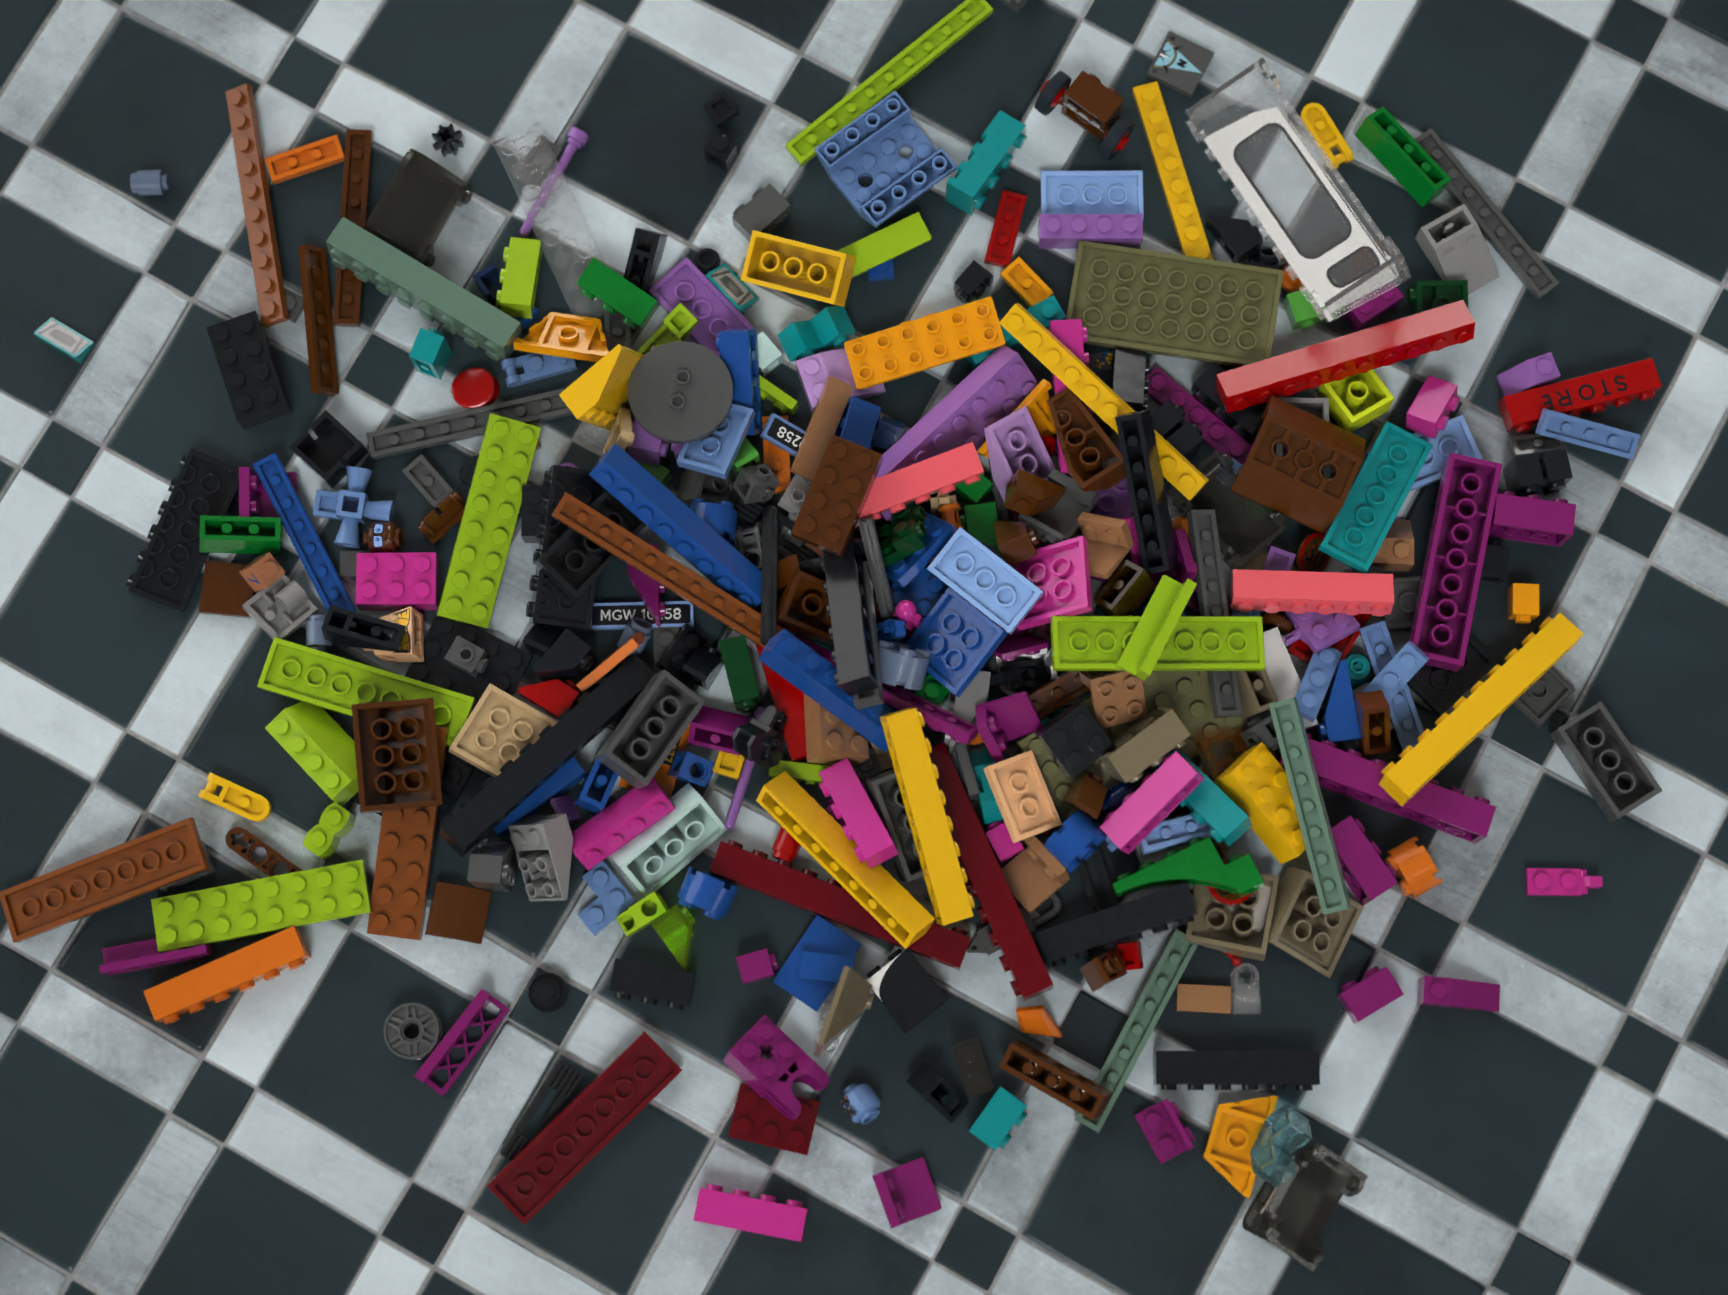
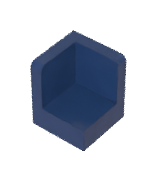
M492 263L473 275L477 287L491 305L496 303L497 290H502L503 284H500V272L495 263Z

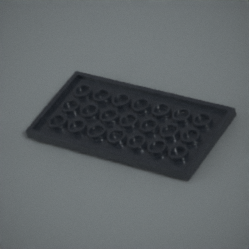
M436 616L424 638V662H412L405 677L474 697L476 699L473 706L474 709L489 683L514 696L534 656L471 624ZM457 635L484 649L489 655L487 657L489 662L483 673H478L476 678L452 666L444 659ZM450 746L446 747L441 785L442 805H439L434 843L437 842L440 836V822L448 814L452 813L476 768L450 753ZM359 792L350 799V801L360 805Z

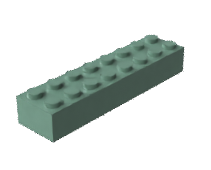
M342 217L327 239L326 244L332 263L342 270L348 268L354 272L353 275L364 283L369 281L375 284V288L386 296L391 294L398 298L397 301L402 306L411 309V307L417 309L424 319L433 322V320L442 324L441 327L449 334H459L464 337V342L471 347L477 348L479 346L484 349L486 355L491 359L499 361V359L510 358L514 351L513 341L517 337L522 339L521 322L350 220Z

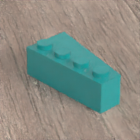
M1000 110L983 132L981 139L984 141L982 144L980 142L975 143L968 156L969 161L963 160L958 166L955 178L951 176L947 181L946 201L971 216L976 209L980 210L986 202L987 197L985 195L989 188L993 190L1000 180L998 175L1003 168L1006 170L1010 166L1014 158L1012 153L1016 148L1020 149L1026 141V125Z

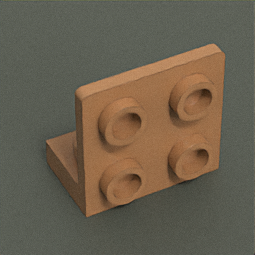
M1082 512L1077 520L1083 536L1088 540L1090 576L1108 579L1134 546L1127 520Z
M1126 671L1079 672L1081 682L1090 688L1094 718L1102 729L1147 717L1141 679Z
M1035 836L1024 839L1026 848L1001 869L1013 897L1028 913L1036 910L1070 880L1067 870L1047 851Z

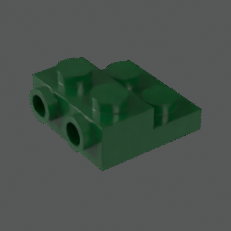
M1468 280L1416 281L1412 283V288L1407 290V302L1412 303V313L1408 314V316L1460 300H1464L1468 308Z
M914 501L905 505L906 509L891 514L890 524H884L876 530L885 567L925 548V535H927L925 519L927 516L922 506H917Z

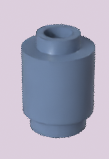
M163 169L138 170L137 173H131L130 186L132 193L139 194V196L165 195L166 190L170 189L169 175L165 174Z
M311 615L306 623V647L327 653V650L333 648V642L325 640L321 629L326 615Z
M634 617L632 621L627 623L617 643L618 647L623 645L638 631L645 637L643 643L627 657H632L634 654L637 656L641 655L652 634V625L640 617Z

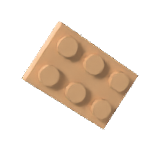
M1032 750L983 768L1013 844L1062 825Z

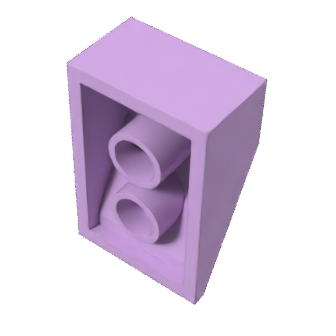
M845 348L820 352L795 361L796 370L812 415L828 376H833L853 386L850 397L854 396L864 400L886 392L884 384L860 391L857 390Z
M1026 406L984 428L993 480L1004 503L1006 485L1018 468L1047 481L1050 472L1053 469L1056 470Z

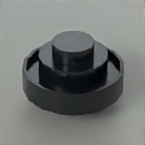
M1263 247L1250 253L1249 265L1286 270L1287 260L1278 249Z
M543 973L531 982L528 997L531 1004L537 1010L544 1013H553L560 1010L566 1004L569 990L566 982L560 976L554 973Z

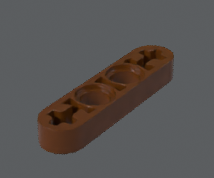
M235 827L228 831L225 840L227 846L269 877L276 876L274 868L278 863L287 864V873H293L295 870L297 872L303 871L247 830ZM243 833L242 839L251 846L248 850L241 844L234 846L236 841L233 837L235 835L240 836ZM257 848H265L267 852L266 859L262 862H256L253 859V853Z

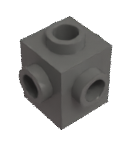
M767 463L741 467L733 487L745 504L765 502L773 497L779 480Z
M1271 715L1265 719H1262L1261 716L1256 717L1247 723L1249 729L1240 734L1249 749L1261 742L1271 753L1279 748Z

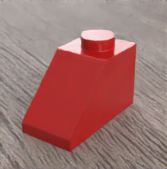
M554 679L523 686L518 690V693L523 698L557 719L567 708L572 710L578 704L577 700L581 697V694L578 692L579 688L567 679L564 683Z

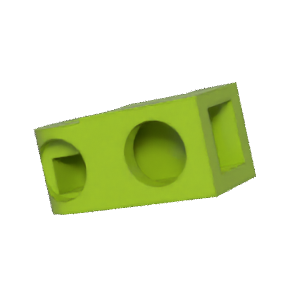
M654 891L630 906L616 920L626 937H629L672 912L661 894Z

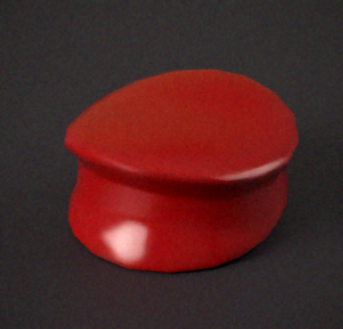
M478 367L461 372L454 378L451 387L453 399L460 406L468 409L491 405L496 401L500 391L496 378L489 371Z

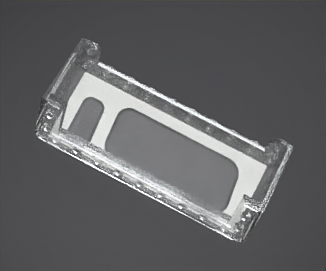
M1263 57L1185 110L1189 118L1186 124L1191 130L1192 135L1198 144L1202 141L1207 147L1204 152L1212 163L1217 161L1220 165V168L1217 169L1220 176L1225 182L1231 181L1234 186L1231 188L1232 193L1238 202L1242 199L1247 205L1244 210L1252 221L1257 219L1261 226L1257 228L1265 241L1271 239L1275 245L1271 248L1279 261L1284 258L1288 266L1285 268L1293 281L1298 278L1302 284L1299 290L1305 299L1309 300L1314 312L1321 321L1326 319L1327 322H1330L1411 278L1404 256L1390 236L1384 237L1287 100L1276 75Z

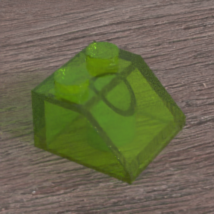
M676 904L650 924L684 970L688 971L691 968L696 930L692 925L696 921L686 907L680 909Z

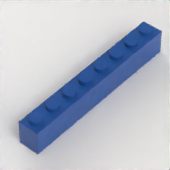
M616 443L600 457L589 473L594 480L715 586L752 609L761 603V571Z

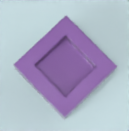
M1271 546L1262 570L1290 571L1296 554Z

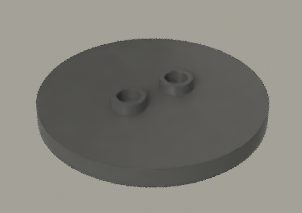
M676 341L660 345L640 359L630 376L628 399L633 416L647 433L665 442L684 444L701 440L711 435L722 425L732 406L733 385L728 368L717 354L697 343Z

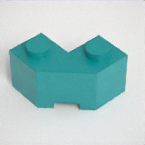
M832 306L824 308L811 320L792 322L777 336L789 361L793 362L820 352H826L834 347L844 346V342L849 341L848 338L856 333L845 308Z
M987 747L968 751L979 788L978 801L984 824L1002 821L1003 817L983 771V768L995 764Z

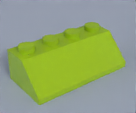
M299 702L281 711L265 727L272 737L334 802L344 806L358 792L354 740L324 708Z

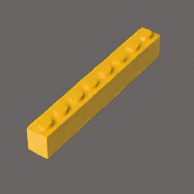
M913 707L879 716L936 923L944 926L973 917L974 900L972 895L967 893L965 886L967 875L964 868L959 865L960 849L957 842L953 841L950 832L953 831V824L949 815L946 816L943 805H946V799L943 791L939 790L936 779H939L936 765L931 763L929 753L932 752L930 741L927 737L924 738L922 727L925 725L923 716L920 711L917 712V708Z
M784 771L763 786L756 801L905 949L927 933L935 918L880 864L869 869L866 861L860 863L853 848L857 847L854 839L848 841L842 826L795 779Z

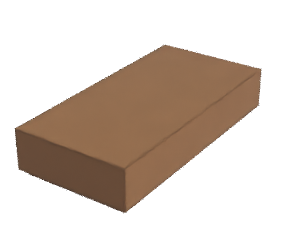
M1177 984L1176 1011L1231 1014V986Z

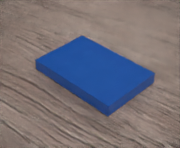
M817 915L772 982L818 1012L836 983L799 979L801 951L854 957L862 944Z

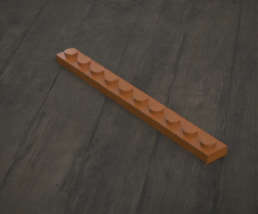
M246 83L225 92L262 326L269 328L288 321L289 315L253 88Z
M567 492L564 493L553 511L552 517L734 631L744 635V637L763 649L766 645L761 644L760 613ZM777 625V633H779L784 628Z

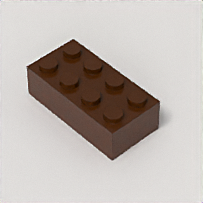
M832 434L791 531L793 538L843 558L883 462L882 454Z

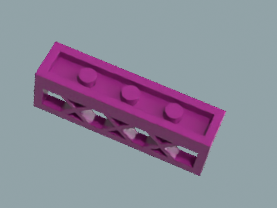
M157 939L103 948L104 964L99 965L100 974L111 976L214 956L213 943L163 953L158 952Z
M481 989L414 1076L444 1097L507 1016L510 1009L487 991ZM490 1002L502 1010L495 1020L485 1021L484 1009ZM480 1016L481 1022L474 1023ZM491 1024V1026L486 1031L485 1025ZM481 1025V1039L478 1042L468 1043L467 1031L470 1027ZM463 1038L464 1044H458L460 1040ZM468 1046H474V1048L469 1053ZM464 1047L466 1057L464 1061L460 1064L451 1065L450 1053L454 1048ZM447 1059V1065L441 1066L443 1062ZM458 1067L452 1075V1068ZM448 1069L449 1080L443 1088L430 1080L437 1070Z

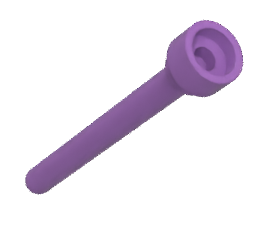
M571 127L568 132V139L566 141L568 145L520 228L519 233L522 237H527L575 151L580 149L581 146L584 147L588 141L589 136L584 131Z
M757 706L754 713L756 720L759 719L766 708ZM746 758L724 823L727 830H732L735 827L755 762L749 761Z

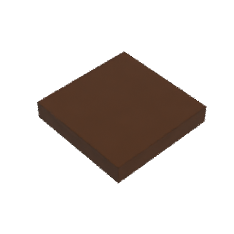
M206 561L198 612L201 614L251 618L242 606L256 594L239 573L246 565Z

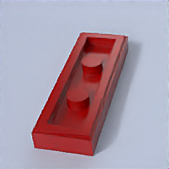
M1002 190L984 263L1003 268L1010 265L1027 195Z

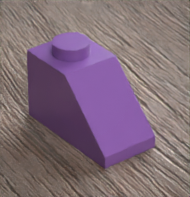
M1549 352L1514 366L1497 375L1496 379L1503 396L1553 384L1561 375L1552 353Z

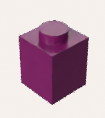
M767 948L736 957L744 985L775 977L774 970L778 969L775 954L769 955Z

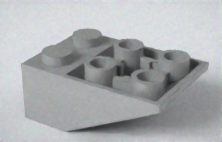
M1465 204L1421 227L1415 237L1442 281L1468 280V295L1500 277L1481 230Z
M979 671L960 697L951 692L950 695L955 696V701L949 702L948 711L974 724L976 722L975 706L987 703L991 672ZM945 733L944 745L949 748L948 754L952 755L955 744H958V742L952 740L951 736Z
M566 813L531 815L509 825L511 841L514 845L518 866L523 876L529 901L567 900L573 836Z

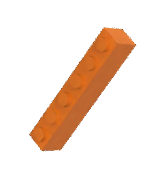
M292 926L143 992L154 1020L161 1023L164 1022L167 1025L180 1019L179 1015L187 1011L193 1014L205 1009L204 1004L214 1000L215 1003L230 998L229 993L238 989L240 992L247 991L256 986L254 982L263 978L265 981L280 976L279 971L290 968V970L300 968L305 965V960L311 958L300 929Z

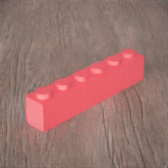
M973 442L876 478L859 520L864 517H871L876 521L882 518L881 513L890 510L891 514L906 509L905 504L915 501L916 504H920L930 500V495L940 491L941 495L956 490L955 485L962 482L970 485L980 481V476L984 474V470Z
M1233 569L1230 581L1231 610H1238L1240 612L1255 610L1267 613L1287 611L1294 614L1318 612L1322 615L1345 613L1350 616L1358 614H1372L1373 616L1390 615L1394 605L1393 574Z

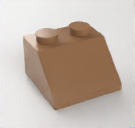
M1394 520L1371 565L1384 567V571L1408 572L1414 565V535L1410 520Z

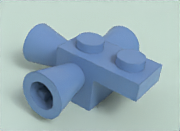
M347 466V490H339V493L317 490L313 516L342 521L334 544L347 548H360L359 523L366 524L367 518L375 521H392L394 500L370 501L364 492L372 471L366 468Z

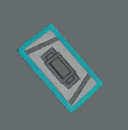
M726 263L705 275L741 314H744L759 300L743 281H740V278Z
M52 317L34 332V335L39 340L80 364L94 345L92 340Z

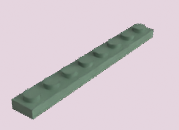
M1297 697L1268 704L1322 913L1325 915L1350 909L1352 907Z
M1177 929L1174 930L1095 1080V1083L1113 1092L1102 1117L1091 1120L1078 1112L1074 1119L1097 1133L1100 1132L1198 946V944L1186 941V934Z

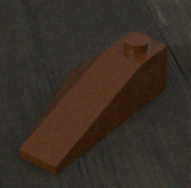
M1066 388L1048 399V406L1068 473L1082 491L1108 490L1126 479L1122 454L1078 397L1069 388Z

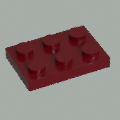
M741 1083L728 1137L808 1156L820 1102L795 1096L802 1105L801 1114L796 1120H789L764 1097L761 1098L749 1085Z

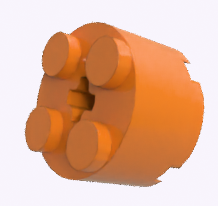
M1416 836L1387 851L1388 857L1384 859L1385 865L1387 863L1390 864L1401 880L1397 885L1404 897L1410 895L1413 899L1443 883L1441 878L1436 880L1434 874L1438 870L1423 845L1417 847L1415 844L1419 840Z

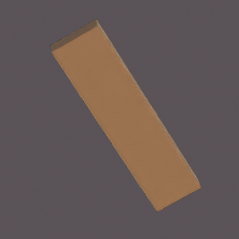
M828 376L790 472L811 482L813 481L832 434L835 435L853 386L833 376Z

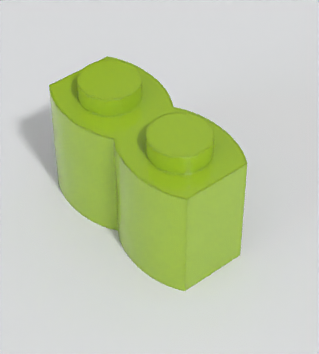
M333 802L321 814L319 824L311 828L306 834L303 846L323 860L328 859L337 850L340 838L347 835L353 828L356 816L336 802Z

